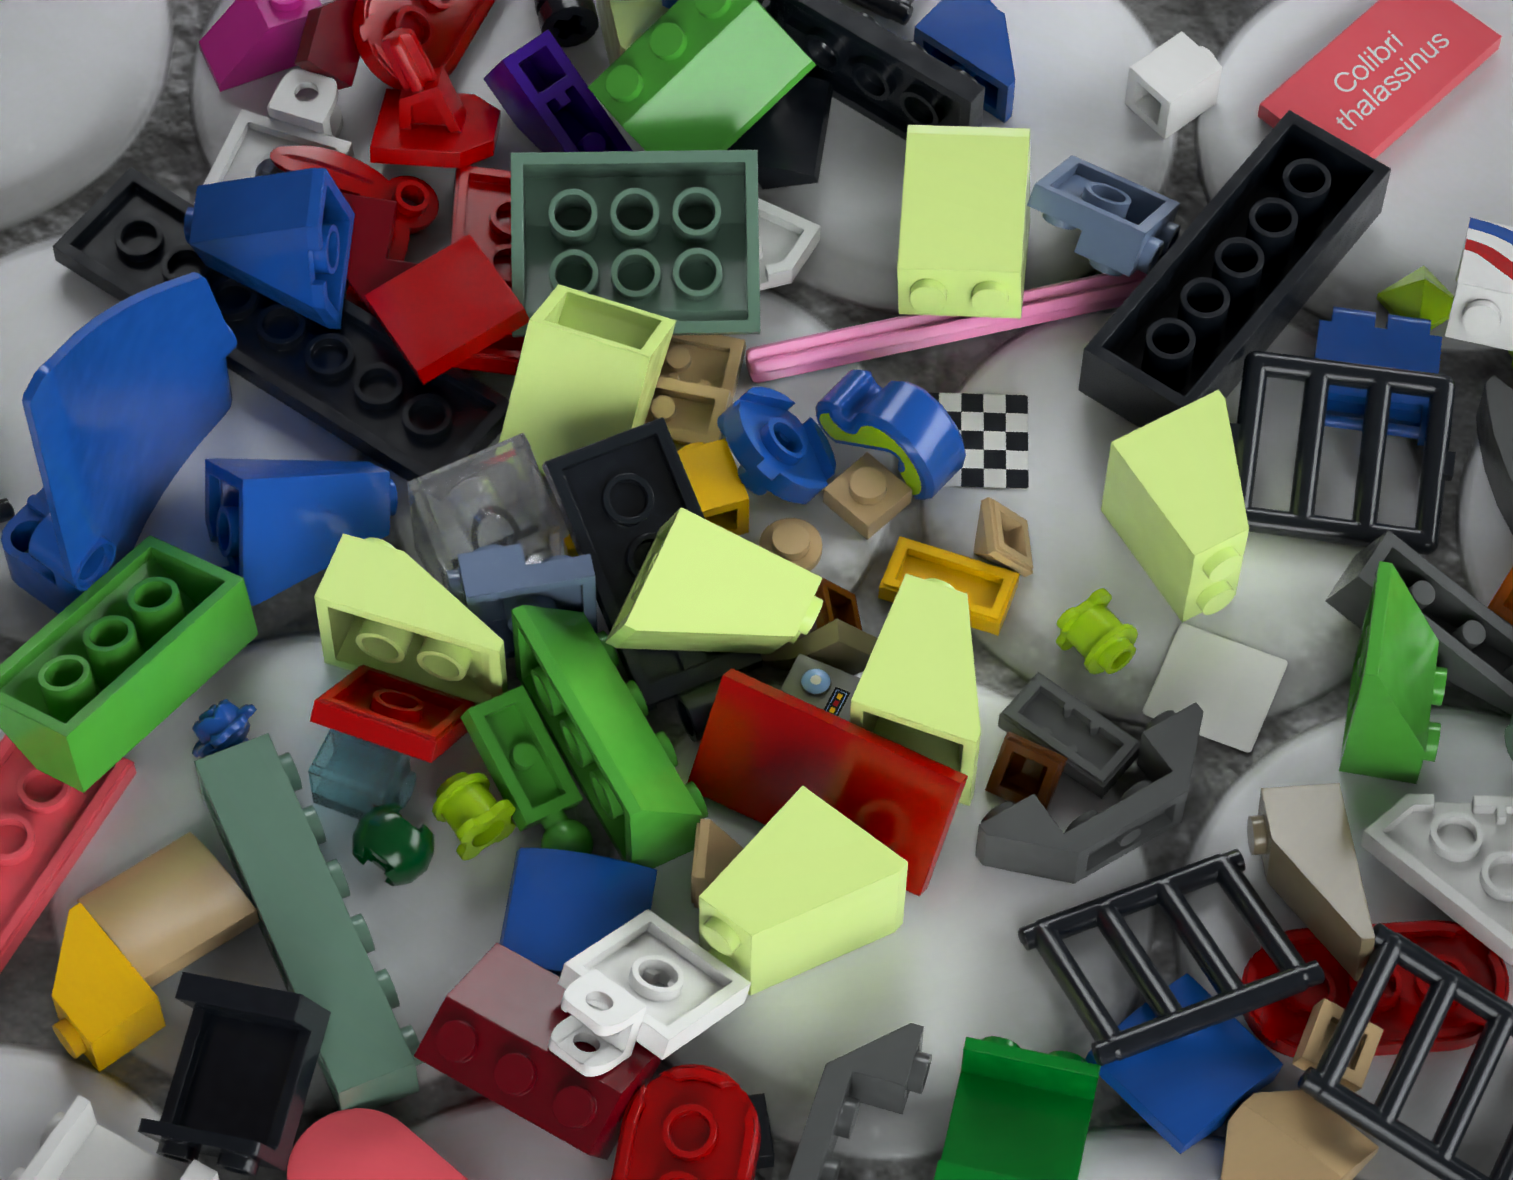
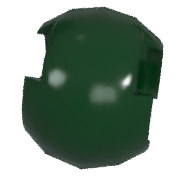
M389 803L375 806L359 819L352 835V854L362 865L368 860L382 869L387 876L384 882L394 887L412 883L427 871L434 855V834L424 824L419 829L402 818V815L399 813L402 809L401 806Z

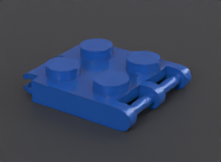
M1334 306L1330 321L1319 320L1314 358L1439 374L1442 337L1430 335L1431 320L1388 314L1385 329L1376 328V312ZM1329 385L1325 426L1362 431L1367 390ZM1392 393L1387 435L1417 439V445L1424 446L1429 398Z

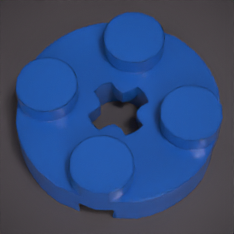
M752 387L723 412L717 420L719 430L726 437L732 453L740 463L738 476L745 487L756 495L763 496L769 491L783 500L807 504L829 484L827 480L835 474L836 461L832 447L822 429L811 417L802 424L795 415L788 411L795 404L794 401L776 390L766 387Z

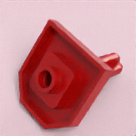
M400 27L382 39V49L402 85V90L386 88L370 144V163L460 169L494 156L501 126V110L475 94L457 93L444 67L441 66L433 69L412 29Z

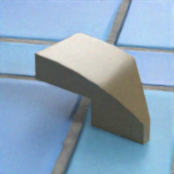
M835 619L812 633L810 631L807 635L801 633L794 644L787 642L771 654H761L762 664L790 671L798 655L802 654L855 675L864 671L878 638L839 619Z

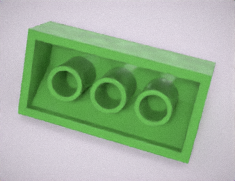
M149 535L0 664V728L37 770L84 793L259 635L244 578Z
M521 605L512 609L516 676L521 685L526 689L541 720L622 861L654 869L693 851L696 825L700 823V819L708 817L705 801L695 783L691 781L684 784L675 767L678 766V760L668 736L662 730L654 733L646 720L648 708L637 684L633 680L625 683L616 668L619 666L616 650L613 646L605 643L608 638L605 631L595 633L584 612Z

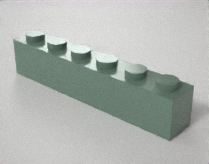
M267 733L195 760L194 763L201 794L242 889L257 909L259 917L258 926L287 992L302 994L331 1012L317 1062L338 1110L353 1108L374 1110L419 1092L416 1066L424 1063L414 1057L420 1045L419 1040L411 1025L402 1028L398 1025L392 1009L400 1006L394 984L385 968L377 972L373 969L367 953L375 951L370 931L361 913L351 917L343 901V898L350 896L347 880L337 859L326 862L319 844L326 842L325 833L314 806L310 805L302 809L295 794V791L302 789V783L290 753L287 752L278 756L270 735Z

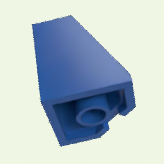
M309 168L197 186L194 207H188L185 213L184 235L186 242L190 244L206 266L328 329L341 328L355 213L326 168Z
M205 459V522L210 541L218 542L221 554L228 559L229 566L221 568L244 578L251 606H255L327 568L343 533L361 539L368 537L382 539L390 535V516L395 515L398 505L396 485L393 479L390 478L389 471L371 462Z

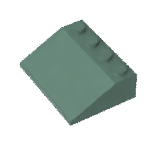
M757 150L510 153L512 292L525 308L529 319L559 284L676 320L673 335L760 334ZM528 323L512 332V337H525Z

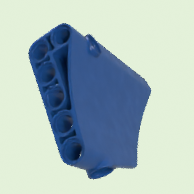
M192 272L143 290L94 317L76 331L38 368L23 394L22 404L43 488L36 495H31L27 499V504L6 524L2 530L1 542L11 579L20 588L57 614L63 611L134 549L147 520L166 488L197 446L231 407L233 397L226 357L237 347V340L235 334L223 318L207 279L199 273Z

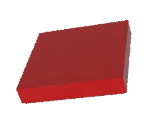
M471 234L464 236L364 295L371 311L423 385L529 322L525 308Z
M363 664L314 701L310 722L432 763L468 732L460 717L467 709L476 706V703Z

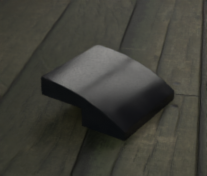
M804 76L727 149L757 150L758 183L762 189L818 183L833 94V87L830 81Z

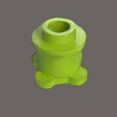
M1105 588L1094 591L1084 602L1066 610L1056 623L1060 628V635L1056 639V644L1064 651L1074 646L1085 658V669L1094 675L1104 671L1107 674H1113L1121 670L1136 653L1134 643L1138 636L1137 629L1131 624H1122L1109 610L1107 605L1111 601L1112 596Z
M460 772L445 780L436 791L437 800L432 808V813L437 821L447 822L460 840L461 844L457 847L456 852L465 861L476 857L491 844L507 838L516 827L511 820V816L516 808L508 799L497 802L489 791V779L485 774L479 772L473 774Z

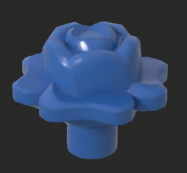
M228 699L219 701L218 705H211L209 710L199 716V721H196L192 727L199 739L193 748L192 754L196 758H203L248 741L247 735L250 730L248 718L257 709L253 704H246L238 708Z

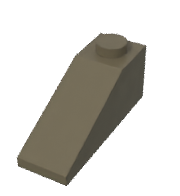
M1340 783L1261 788L1258 815L1248 816L1247 837L1251 855H1261L1268 884L1355 981H1358L1373 952L1375 935Z

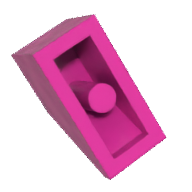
M235 0L199 41L200 51L219 91L221 92L297 66L294 63L308 11L322 5L320 0Z

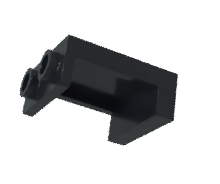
M182 972L175 998L193 1008V1012L160 1121L141 1118L137 1132L158 1142L159 1145L156 1153L172 1160L191 1164L194 1159L198 1161L199 1154L218 1157L217 1167L251 1177H256L259 1166L285 1171L331 1012L302 994Z

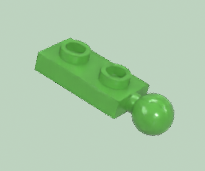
M524 686L516 687L467 709L460 718L503 800H510L516 808L512 817L519 831H525L541 823L545 830L541 839V848L592 854L593 838L589 829L583 823L569 819L565 813L576 807L583 798Z

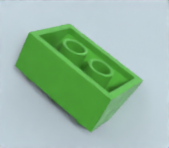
M678 0L588 86V89L645 151L727 150L811 71L816 64L757 0Z

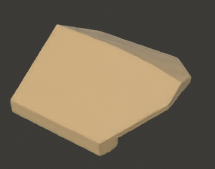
M1303 1090L1253 1093L1228 1120L1220 1180H1353L1376 1155L1379 1147L1340 1115L1314 1100L1311 1095Z

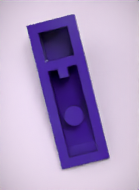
M549 29L501 60L483 78L516 127L541 152L633 151L597 98L588 89V85Z

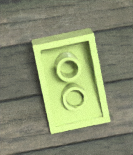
M342 534L314 596L324 663L351 671L364 664L475 702V705L508 691L505 647L502 638L404 551L396 549L390 543L379 538L368 537L361 539Z

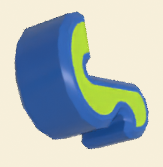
M853 369L815 407L818 425L835 443L886 451L895 455L899 460L898 470L905 483L912 489V495L915 500L933 498L963 467L966 450L957 425L941 403L926 390L915 384L905 381H890L882 388L874 380L871 371Z

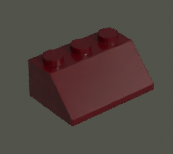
M496 943L446 995L414 1057L587 1155L608 1160L619 1140L623 1116L629 1101L644 1084L645 1086L649 1084L661 1059L636 1041L632 1055L610 1071L593 1077H587L579 1073L548 1048L554 1028L572 1015L569 1012L565 1013L561 1009V1002L566 989L558 984L560 977L509 948ZM587 1042L574 1043L582 1051H596L595 1047Z

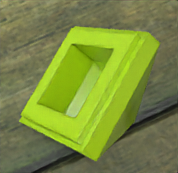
M1423 265L1379 292L1376 299L1392 315L1431 320L1432 330L1449 319L1454 296Z

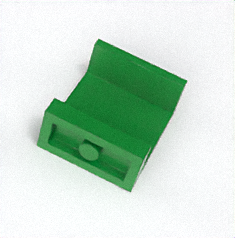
M989 1036L982 1040L966 1037L956 1095L941 1160H938L934 1180H1078L1101 1066L1088 1063L1080 1055L1068 1051H1052L1046 1054L1020 1048L1015 1042L1002 1037Z

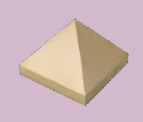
M990 497L981 500L973 554L1006 569L1020 573L1024 577L1033 574L1027 520Z

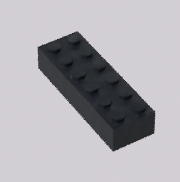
M1289 110L1086 345L1083 351L1078 390L1139 428L1218 389L1226 399L1242 380L1246 355L1252 351L1265 352L1382 212L1391 168Z

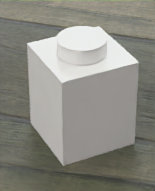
M1181 31L1129 67L1125 104L1165 140L1217 103L1222 66L1210 50L1203 46H1198Z

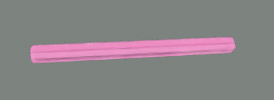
M1139 270L1135 271L1130 277L1124 274L1122 276H1111L1103 273L1024 290L1021 319L903 315L751 347L746 350V366L752 382L761 383L1116 308L1123 304L1147 274Z

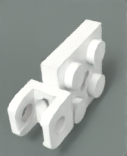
M300 68L289 71L278 84L267 106L269 117L241 109L203 185L276 174L277 171L285 172L277 168L270 159L272 150L281 146L322 147L354 157L352 142L338 138L342 130L343 118L340 107L336 106L338 100L336 81L333 78ZM305 88H311L318 92L314 100L306 96L296 98V95Z
M647 909L564 963L558 982L559 985L566 989L562 998L561 1009L565 1013L569 1012L572 1015L554 1028L548 1048L579 1073L587 1077L604 1074L632 1055L636 1041L663 1060L744 1004L751 982ZM660 982L666 987H656L653 984ZM587 1042L593 1045L596 1051H582L574 1043Z

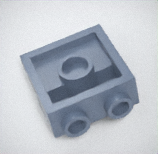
M1073 155L1035 183L1027 206L1042 212L1044 220L1056 227L1067 230H1074L1076 228L1082 230L1074 252L1090 259V265L1096 270L1111 276H1122L1124 274L1130 277L1137 270L1148 274L1156 265L1159 256L1163 257L1177 241L1181 229L1180 225L1173 223L1180 206L1179 202Z
M521 543L508 546L490 544L481 546L473 552L457 554L458 569L446 571L448 591L504 640L505 659L515 657L511 610L521 605L584 612L595 633H598L596 581L591 554L574 557L556 555L540 563L526 565Z

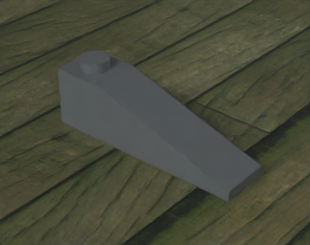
M1389 530L1356 554L1325 602L1362 630L1379 561L1393 563L1439 640L1436 666L1447 668V680L1512 716L1513 628Z

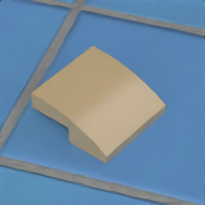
M672 335L645 423L663 417L675 444L686 446L695 442L709 443L722 439L723 434L718 428L717 420L732 405L746 351L745 340L724 335Z
M191 832L77 900L78 903L85 907L150 988L259 922L257 909L216 857Z

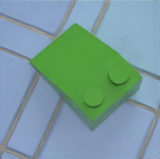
M1379 561L1353 661L1339 771L1417 784L1423 760L1435 762L1441 723L1430 722L1431 705H1442L1447 680V668L1436 666L1439 640L1393 563Z

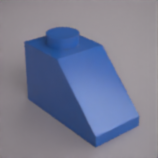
M941 0L914 26L913 42L922 46L928 54L953 69L967 72L977 83L984 86L983 110L1006 123L1012 117L1016 79L1005 13L998 10L990 0Z

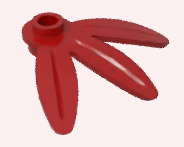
M281 146L273 149L270 153V159L273 164L285 172L309 168H326L341 193L397 201L398 211L388 259L404 261L410 234L429 227L438 214L439 201L435 191L428 183L417 177L403 175L387 180L377 170L358 159L322 147ZM402 198L413 201L417 206L405 203ZM348 285L345 299L368 312L361 299L352 287Z

